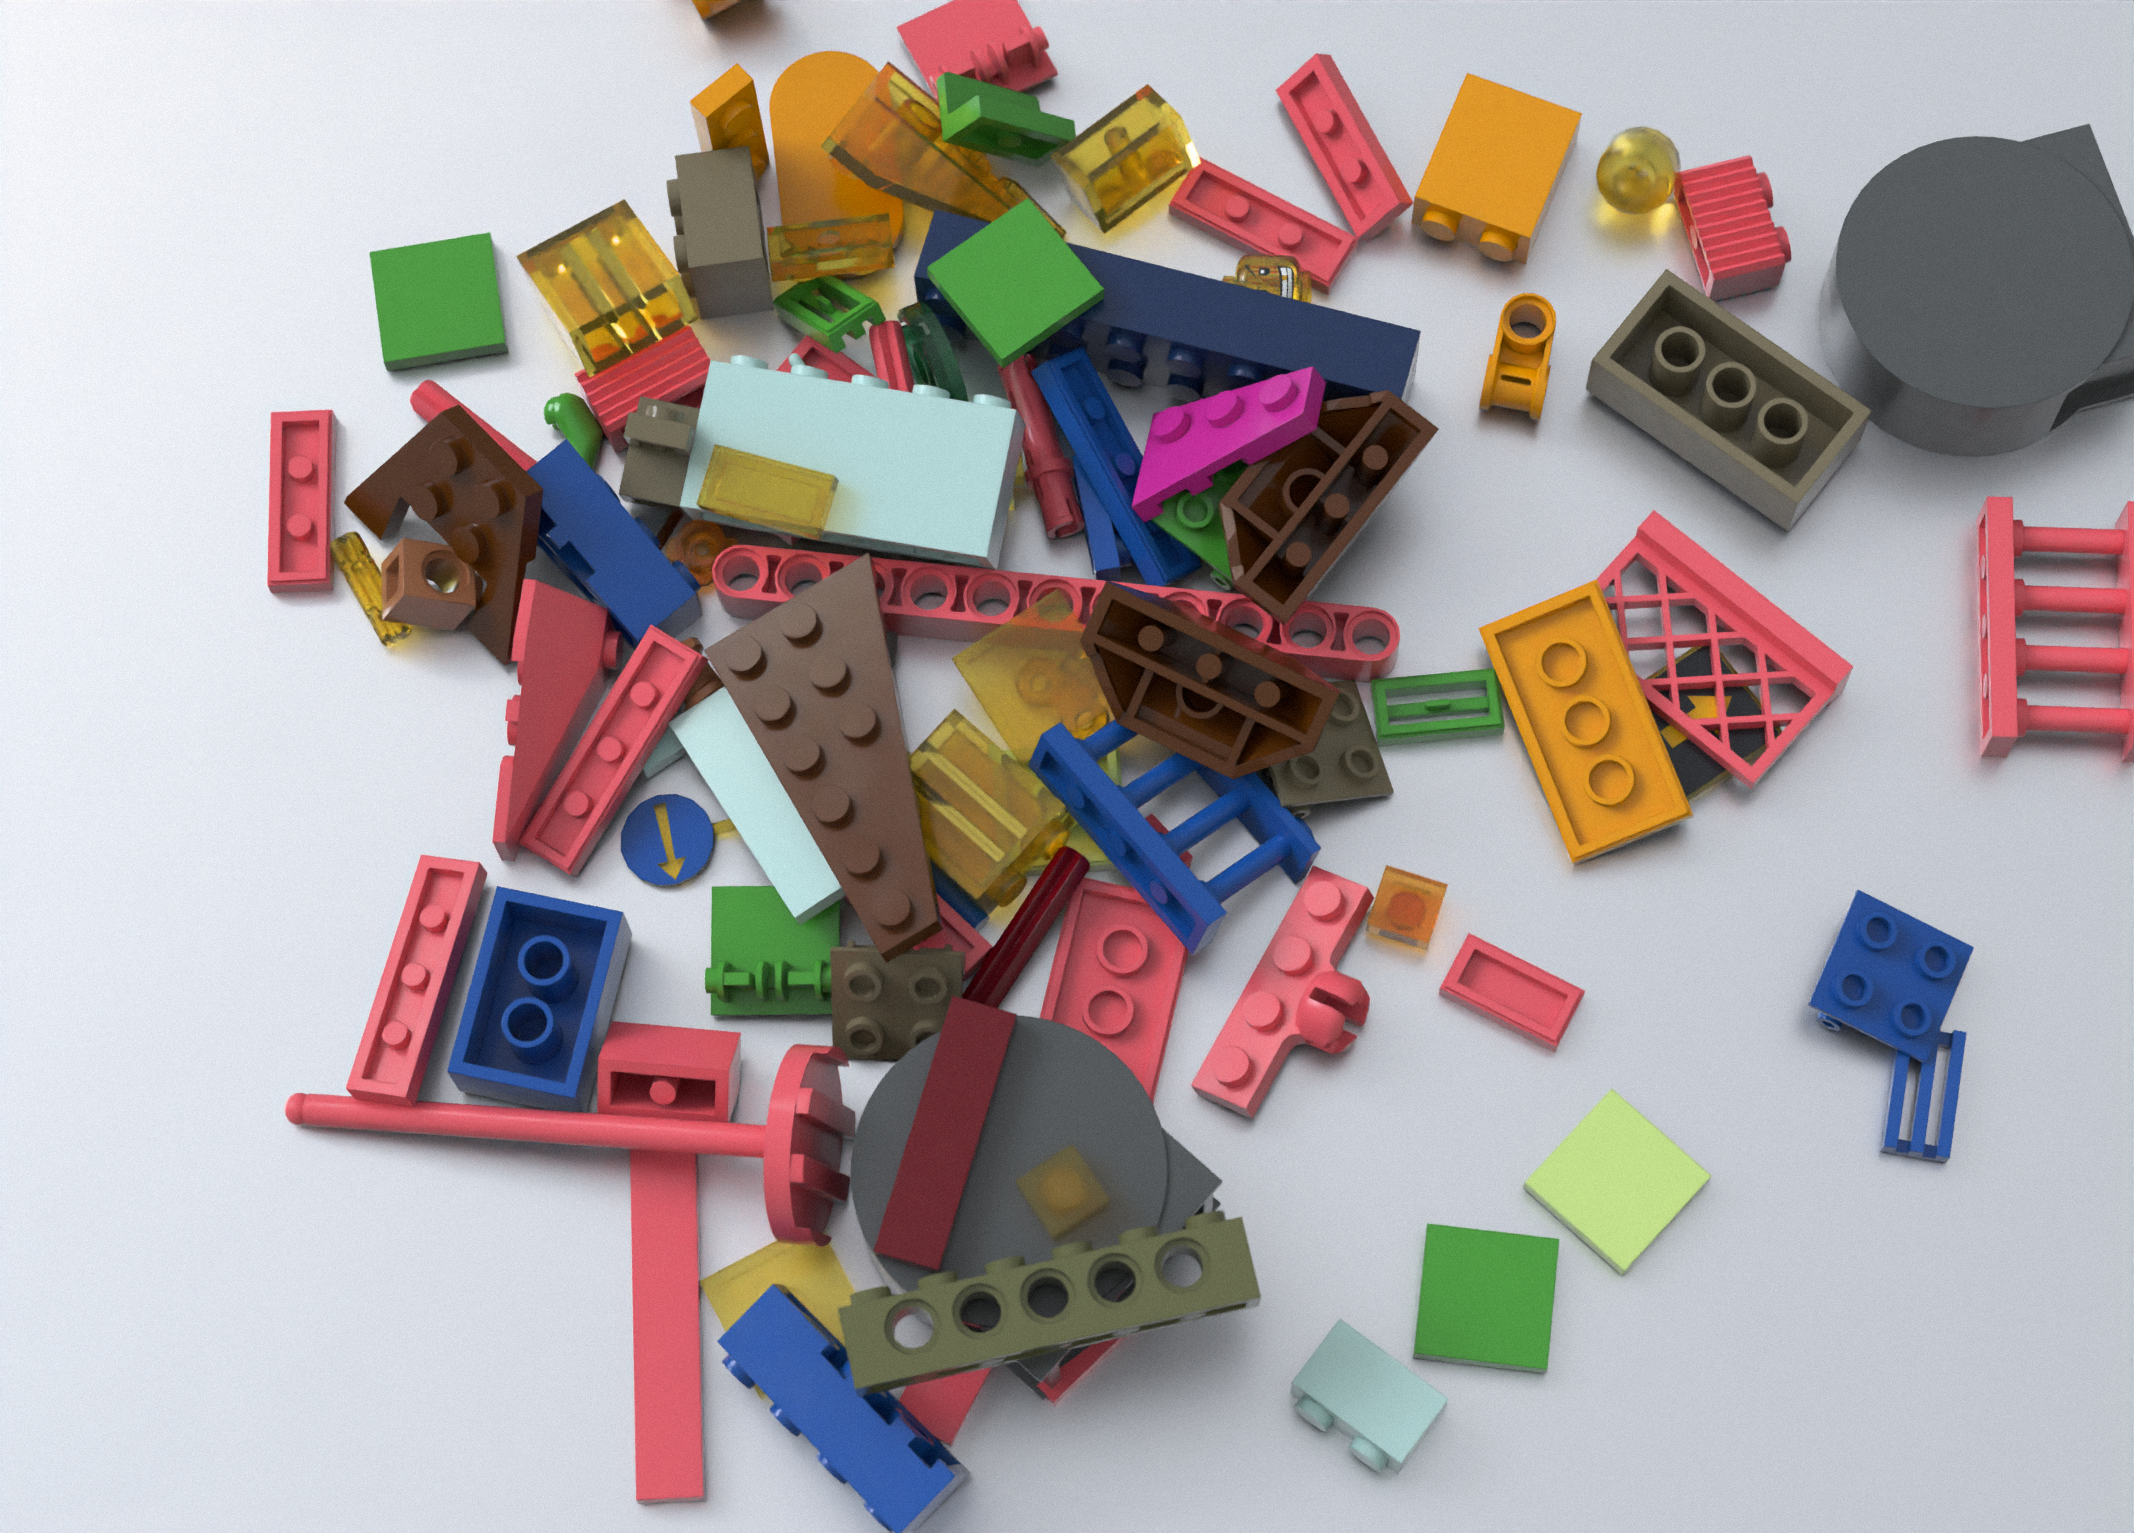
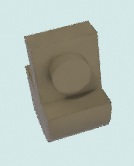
M640 396L637 412L628 413L623 435L629 444L618 494L624 502L680 514L686 513L680 507V501L699 417V408Z

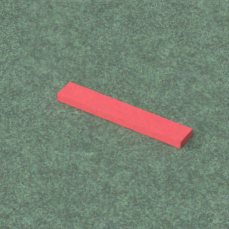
M630 1149L636 1501L639 1504L706 1500L698 1154Z

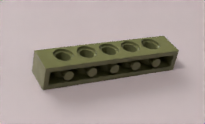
M1212 1211L1185 1219L1186 1229L1159 1235L1158 1226H1146L1119 1234V1245L1093 1250L1091 1241L1074 1242L1052 1249V1260L1026 1265L1024 1256H1014L985 1264L986 1275L959 1280L957 1271H949L923 1277L917 1280L919 1290L892 1296L889 1286L856 1292L850 1295L852 1305L838 1308L855 1391L858 1397L1258 1307L1261 1295L1243 1219L1238 1217L1226 1220L1224 1211ZM1187 1254L1199 1263L1202 1274L1198 1281L1190 1286H1175L1163 1274L1162 1266L1164 1262L1173 1255ZM1109 1269H1120L1132 1277L1135 1289L1127 1299L1120 1302H1110L1098 1294L1095 1288L1097 1278ZM1043 1284L1059 1286L1068 1297L1066 1308L1054 1317L1037 1315L1028 1304L1029 1296L1035 1288ZM977 1299H987L995 1303L1001 1311L998 1324L992 1330L984 1333L973 1332L965 1327L961 1321V1316L964 1308L970 1302ZM910 1314L923 1315L934 1326L930 1340L918 1348L905 1347L897 1342L894 1337L898 1322Z

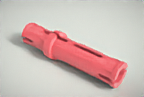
M1028 354L1024 357L1022 355L1005 368L998 364L997 371L1007 399L1012 403L1011 409H1017L1026 424L1022 449L1028 470L1024 472L1027 487L1034 490L1039 502L1047 537L1055 538L1058 535V538H1064L1074 535L1084 528L1083 516L1071 480L1074 476L1073 465L1069 458L1064 457L1049 405L1030 372L1037 368L1035 356Z

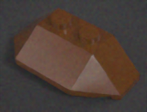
M1389 390L1370 393L1367 396L1323 401L1316 430L1249 465L1218 504L1233 587L1282 625H1285L1315 592L1387 501L1439 428Z
M1106 581L1080 639L1087 657H1090L1098 682L1117 724L1231 779L1315 751L1341 694L1340 690L1297 659L1180 603L1111 581Z

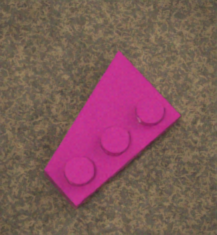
M1312 366L1154 413L1131 507L1145 523L1164 512L1162 501L1186 488L1193 496L1213 486V475L1239 459L1246 464L1252 465L1316 430L1326 385L1325 380Z

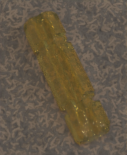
M351 531L342 537L334 539L330 544L329 550L341 572H344L343 575L368 620H371L370 623L381 643L385 646H392L406 639L412 632L410 625L382 621L381 571L374 559L370 558L371 555L360 534Z

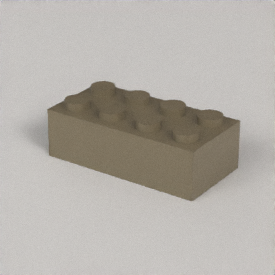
M1668 269L1662 273L1594 356L1585 389L1786 531L1791 529L1860 442L1872 410Z

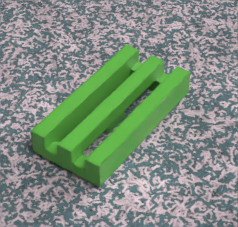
M818 269L776 297L772 302L781 320L835 353L846 347L842 339L843 335L847 334L857 340L866 334L862 325L864 321L878 326L886 320L877 301L822 269ZM818 288L821 294L850 311L844 313L835 308L827 298L822 295L815 296L811 292Z
M1494 668L1371 680L1370 691L1371 699H1373L1374 723L1376 724L1378 747L1504 734L1505 725L1499 679ZM1486 688L1487 696L1428 700L1426 702L1387 705L1386 701L1387 697ZM1489 712V716L1389 725V721Z

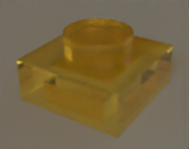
M1073 1144L1015 1181L1017 1188L1052 1241H1055L1110 1205L1109 1198Z

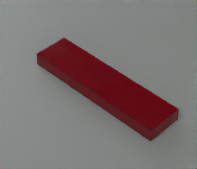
M952 996L874 1246L873 1253L875 1256L933 1273H940L1015 1029L1017 1014Z

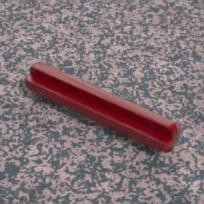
M1065 845L1059 847L962 994L963 999L994 1008L999 1007L1088 872L1090 863L1085 856L1071 847Z

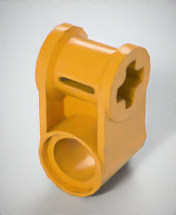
M1522 293L1512 297L1504 305L1500 315L1493 354L1489 355L1479 409L1488 411L1492 405L1529 412L1531 419L1540 421L1551 368L1548 362L1556 327V313L1552 304L1544 297L1534 293ZM1520 322H1529L1536 325L1541 330V334L1534 338H1522L1516 335L1511 327Z

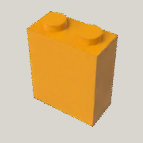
M1467 73L1415 194L1411 223L1420 226L1426 234L1433 238L1444 241L1457 239L1476 246L1484 255L1494 260L1510 261L1512 259L1526 264L1577 142L1582 113Z

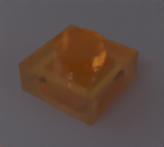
M1386 865L1367 921L1366 931L1428 950L1448 884Z

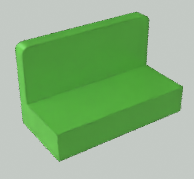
M945 72L937 78L943 142L1040 167L1077 143L1074 120L1040 111L1039 100L1035 96L950 72Z

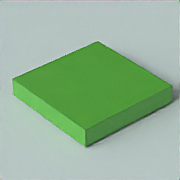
M1029 198L927 267L928 278L1002 368L1014 362L1104 299V288Z
M490 232L369 252L383 362L387 371L508 351L494 243Z
M1427 1223L1413 1358L1546 1374L1559 1239Z

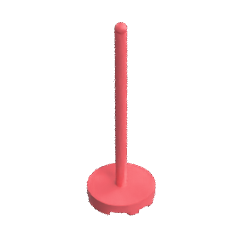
M795 1044L786 1052L773 1085L766 1125L416 1101L413 1108L354 1099L353 1096L295 1093L287 1099L284 1106L286 1118L295 1125L305 1124L306 1126L764 1158L765 1205L769 1225L774 1237L782 1244L820 1247L826 1246L832 1239V1237L822 1233L827 1225L833 1202L847 1201L850 1177L839 1172L842 1138L855 1137L856 1123L855 1111L844 1106L842 1102L838 1066L850 1067L846 1054L837 1046Z

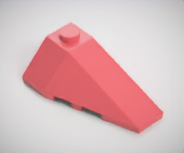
M532 579L523 580L513 639L511 661H518L517 678L518 684L521 686V695H514L512 700L507 699L505 721H508L507 740L510 746H515L514 756L504 755L500 764L492 839L501 860L511 862L515 861L523 846L518 843L569 760L606 690L609 669L619 668L623 650L622 632L615 631L607 608Z

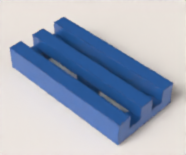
M1939 1030L1927 1062H1921L1910 1141L1899 1139L1910 1056L1895 1049L1881 1145L1882 1152L1947 1163L1951 1153L1967 1032L1953 1030L1952 1033ZM1938 1047L1948 1049L1935 1145L1925 1144L1937 1051Z

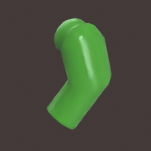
M567 392L550 398L546 402L543 412L546 423L548 425L553 424L555 430H561L570 444L591 469L594 470L603 438V430L584 399Z

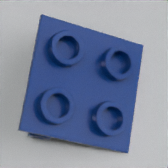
M1857 890L1808 1002V1006L1819 1011L1816 1021L1828 1029L1839 1031L1844 1023L1922 1063H1926L1974 947Z

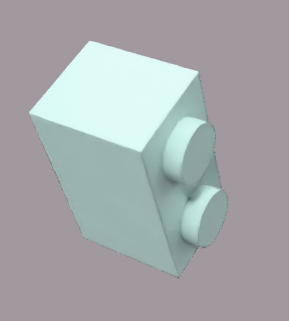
M1342 1319L1337 1321L1294 1378L1290 1392L1292 1396L1298 1399L1294 1406L1295 1410L1307 1421L1323 1431H1327L1330 1425L1334 1426L1353 1440L1348 1449L1359 1460L1378 1472H1381L1386 1465L1397 1474L1442 1416L1449 1400Z

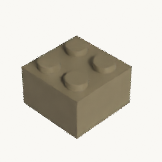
M749 146L675 155L678 179L666 180L670 212L671 216L674 217L677 236H673L678 273H681L685 299L696 298L701 320L774 310L761 202Z

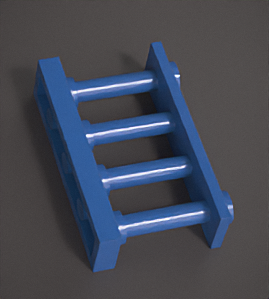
M1113 720L1092 735L1081 740L1074 738L1061 722L1041 734L1028 766L1192 955L1213 941L1227 914L1221 903L1277 865L1297 884L1306 877L1321 850L1309 826L1302 819L1293 816L1286 807L1282 808L1279 799L1255 772L1231 779L1176 752L1125 787L1115 785L1097 764V761L1137 736L1138 733L1117 724L1116 720ZM1196 771L1217 794L1219 799L1165 835L1156 832L1138 811V808ZM1237 817L1261 845L1209 881L1198 880L1179 856Z

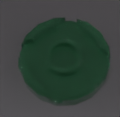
M921 300L900 309L897 319L900 323H906V325L902 326L911 371L917 385L938 387L950 392L949 399L969 402L966 386L954 352L931 308Z

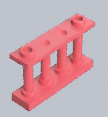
M1987 496L1976 519L1981 757L2007 758L2017 738L2024 737L2026 731L2121 734L2122 762H2134V501L2126 503L2115 523V529L2023 526L2022 520L2013 519V497ZM2022 551L2116 555L2117 588L2025 585L2023 579H2014V557L2020 558ZM2023 611L2118 614L2119 648L2026 645L2024 638H2016L2015 617H2022ZM2025 670L2119 674L2120 708L2027 705L2026 699L2017 698V676L2023 677Z

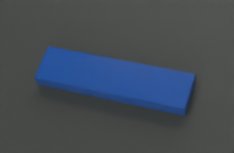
M1083 347L1077 348L1046 361L1030 371L1147 585L1165 587L1201 568V562L1196 554L1149 520L1144 523L1131 507L1143 456Z

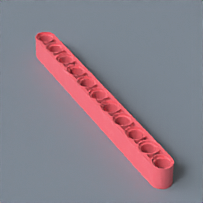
M733 545L723 550L715 559L712 567L713 581L718 599L728 614L739 619L754 621L793 598L795 595L790 591L796 583L802 580L820 582L862 556L754 545ZM871 557L876 569L877 588L883 591L879 601L881 610L884 613L887 631L901 636L1086 654L1080 639L1106 583L1104 580ZM740 574H752L758 577L757 583L747 590L737 591L728 587L731 580ZM1115 582L1180 603L1231 628L1237 624L1246 623L1253 625L1260 632L1258 637L1255 638L1256 640L1297 659L1322 678L1371 682L1374 679L1387 677L1394 669L1397 661L1400 642L1399 626L1394 617L1381 609L1306 601L1285 625H1282L1243 594ZM935 592L946 598L940 607L931 610H925L915 605V601L925 593ZM988 599H1000L1009 605L1003 613L997 616H987L977 610V607ZM1051 605L1065 606L1072 612L1067 619L1053 623L1044 620L1039 615L1044 608ZM1301 630H1311L1319 634L1323 641L1313 648H1304L1294 643L1291 637ZM1372 636L1384 642L1386 648L1378 654H1366L1357 649L1354 643L1362 637Z

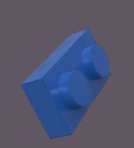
M1076 455L1072 456L1073 480L1078 504L1084 520L1083 529L1094 580L1121 582V567L1131 565L1130 553L1118 531L1113 530L1111 518Z

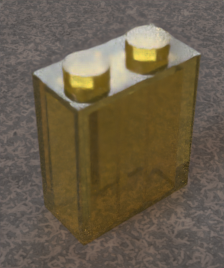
M625 199L516 256L537 302L589 378L699 320L679 273Z
M955 708L910 755L915 791L919 798L922 814L920 819L930 862L988 916L998 905L1004 908L1021 894L1027 884L1025 876L1041 857L1046 861L1052 859L1059 847L1066 845L1071 836L1069 829L1075 821L1065 804Z

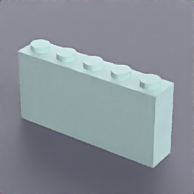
M742 355L732 356L730 363L710 360L680 501V507L693 520L997 570L1026 427L1017 409H1011L1012 403L1010 401L983 394L975 395L973 402L949 399L950 392L929 385H914L912 392L889 389L887 381L867 375H853L851 383L828 379L829 374L826 371L805 365H793L791 373L769 370L767 362Z

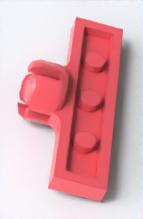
M1312 866L1195 1076L1191 1086L1197 1095L1253 1119L1286 1057L1296 1045L1310 1044L1335 1054L1349 1049L1355 1043L1358 1036L1343 1030L1344 1022L1364 1027L1370 1008V997L1361 981L1338 972L1337 967L1374 900L1368 887Z

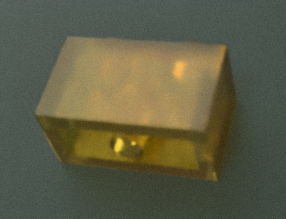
M1148 84L1051 155V159L1071 201L1103 234L1107 233L1201 163L1182 116Z

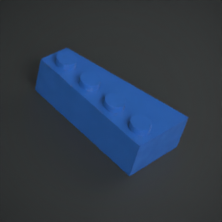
M773 1283L717 1341L728 1353L722 1360L725 1367L747 1388L751 1389L755 1384L760 1387L774 1402L769 1408L774 1417L793 1435L798 1437L802 1433L819 1451L816 1458L824 1468L842 1484L848 1482L865 1500L863 1505L867 1511L888 1531H894V1533L916 1531L971 1474L889 1390L858 1397L853 1383L846 1347L785 1285Z

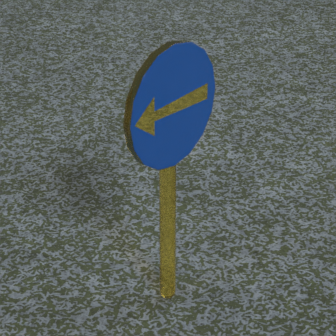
M678 794L656 795L641 802L628 815L621 831V853L628 868L642 881L658 887L679 886L695 878L707 866L714 850V836L735 831L737 828L731 819L711 823L707 812L693 799Z

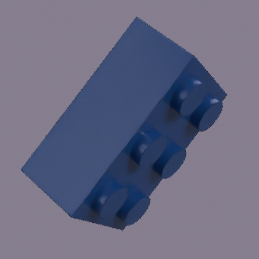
M497 886L447 1070L459 1091L548 1110L586 1113L598 1069V1057L606 1038L632 937V931L622 911Z

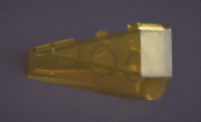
M889 61L821 145V148L830 154L829 161L844 176L852 180L859 178L869 187L932 212L936 209L992 223L1029 198L1062 239L1067 233L1017 181L1004 176L998 179L991 172V164L986 158L987 153L943 142L939 103Z

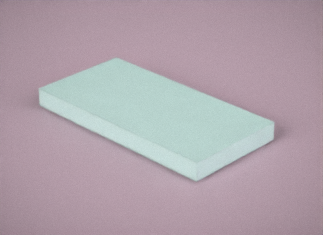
M725 686L668 723L799 925H802L846 896Z

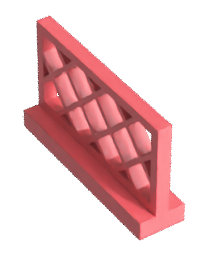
M1655 510L1638 527L1636 536L1597 578L1603 594L1613 586L1614 597H1605L1609 609L1615 610L1617 629L1628 655L1629 651L1664 649L1667 678L1642 679L1637 675L1650 709L1750 789L1756 785L1826 705L1829 707L1844 690L1853 669L1850 663ZM1637 560L1656 575L1658 594L1623 596L1621 575ZM1667 585L1677 593H1668ZM1694 605L1705 614L1707 633L1672 635L1669 607ZM1660 607L1663 636L1627 638L1624 609ZM1716 624H1718L1727 632L1717 633ZM1737 644L1746 646L1755 654L1757 673L1722 675L1719 646ZM1709 646L1712 675L1677 677L1674 648ZM1766 663L1776 671L1767 672ZM1792 683L1811 698L1799 713L1772 714L1769 685ZM1759 685L1762 715L1727 717L1723 687ZM1714 688L1717 718L1692 719L1680 709L1678 690ZM1658 691H1669L1670 701ZM1787 726L1775 739L1773 727ZM1764 729L1766 750L1752 766L1730 749L1728 730ZM1718 730L1719 740L1708 731Z

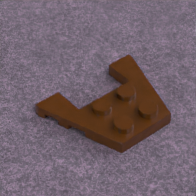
M456 405L440 412L353 490L346 497L344 504L380 540L398 533L411 506L414 513L420 519L426 521L453 548L458 558L468 563L486 581L487 587L467 629L504 666L513 662L511 661L513 639L523 580L525 579L526 564L536 558L543 488L460 405Z

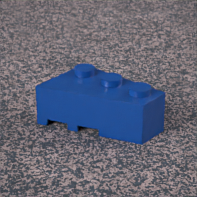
M567 439L526 471L543 488L537 546L589 602L608 609L615 630L622 632L623 639L634 651L650 625L676 638L702 616L696 595L701 587L692 573L678 560L672 564L659 550L660 542L651 529L639 517L632 518L620 503V499L611 486L591 469Z

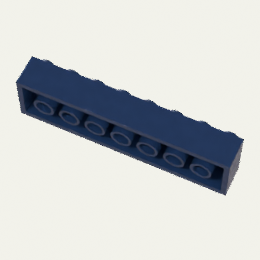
M935 209L914 273L920 325L928 329L934 336L943 340L957 342L966 338L981 342L928 278L927 267L990 223ZM1065 242L1104 288V299L1025 353L1045 358L1049 361L1083 347L1095 370L1106 374L1113 382L1130 387L1139 386L1141 383L1163 388L1171 396L1188 402L1198 401L1201 398H1208L1223 391H1231L1271 379L1277 375H1285L1314 366L1326 382L1322 402L1340 398L1367 396L1370 393L1389 390L1408 405L1415 381L1421 331Z

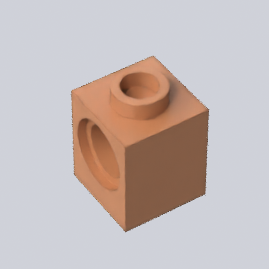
M402 538L381 564L382 621L454 631L472 610H476L482 596V577L475 573V570L468 563L459 559L450 545ZM427 579L436 583L442 592L434 589Z

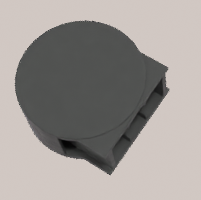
M2090 123L2021 142L1983 136L1957 137L1936 141L1900 156L1878 172L1861 190L1844 220L1824 280L1819 303V330L1825 358L1840 388L1872 410L1869 420L1883 431L1915 447L1935 453L1967 457L1992 456L2030 446L2048 437L2063 427L2078 411L2134 397V237Z
M1017 1016L1015 1029L940 1273L957 1271L959 1280L986 1275L984 1265L1003 1258L1024 1256L1026 1265L1052 1260V1249L1074 1242L1091 1241L1093 1250L1119 1245L1118 1235L1136 1228L1158 1226L1159 1235L1185 1230V1219L1216 1211L1221 1203L1213 1197V1193L1223 1181L1161 1127L1155 1108L1142 1084L1113 1052L1083 1032L1064 1024L1043 1018ZM941 1031L908 1051L887 1072L869 1098L854 1137L850 1179L857 1219L873 1263L894 1295L919 1290L917 1280L937 1274L875 1256L873 1250ZM1175 1255L1169 1257V1258L1164 1262V1264H1163V1266H1162V1269L1170 1262V1260H1171ZM1109 1269L1097 1278L1095 1288L1098 1294L1105 1300L1120 1302L1130 1297L1135 1289V1284L1127 1272L1120 1269ZM1054 1284L1038 1286L1032 1291L1028 1299V1304L1032 1311L1042 1317L1059 1315L1068 1303V1297L1064 1290ZM977 1299L970 1302L964 1308L961 1321L969 1330L984 1333L992 1330L998 1324L1001 1311L992 1301ZM915 1314L923 1322L934 1328L932 1322L927 1317ZM1091 1345L1004 1365L1044 1400L1046 1395L1037 1384L1044 1381L1053 1389L1061 1380L1060 1368Z

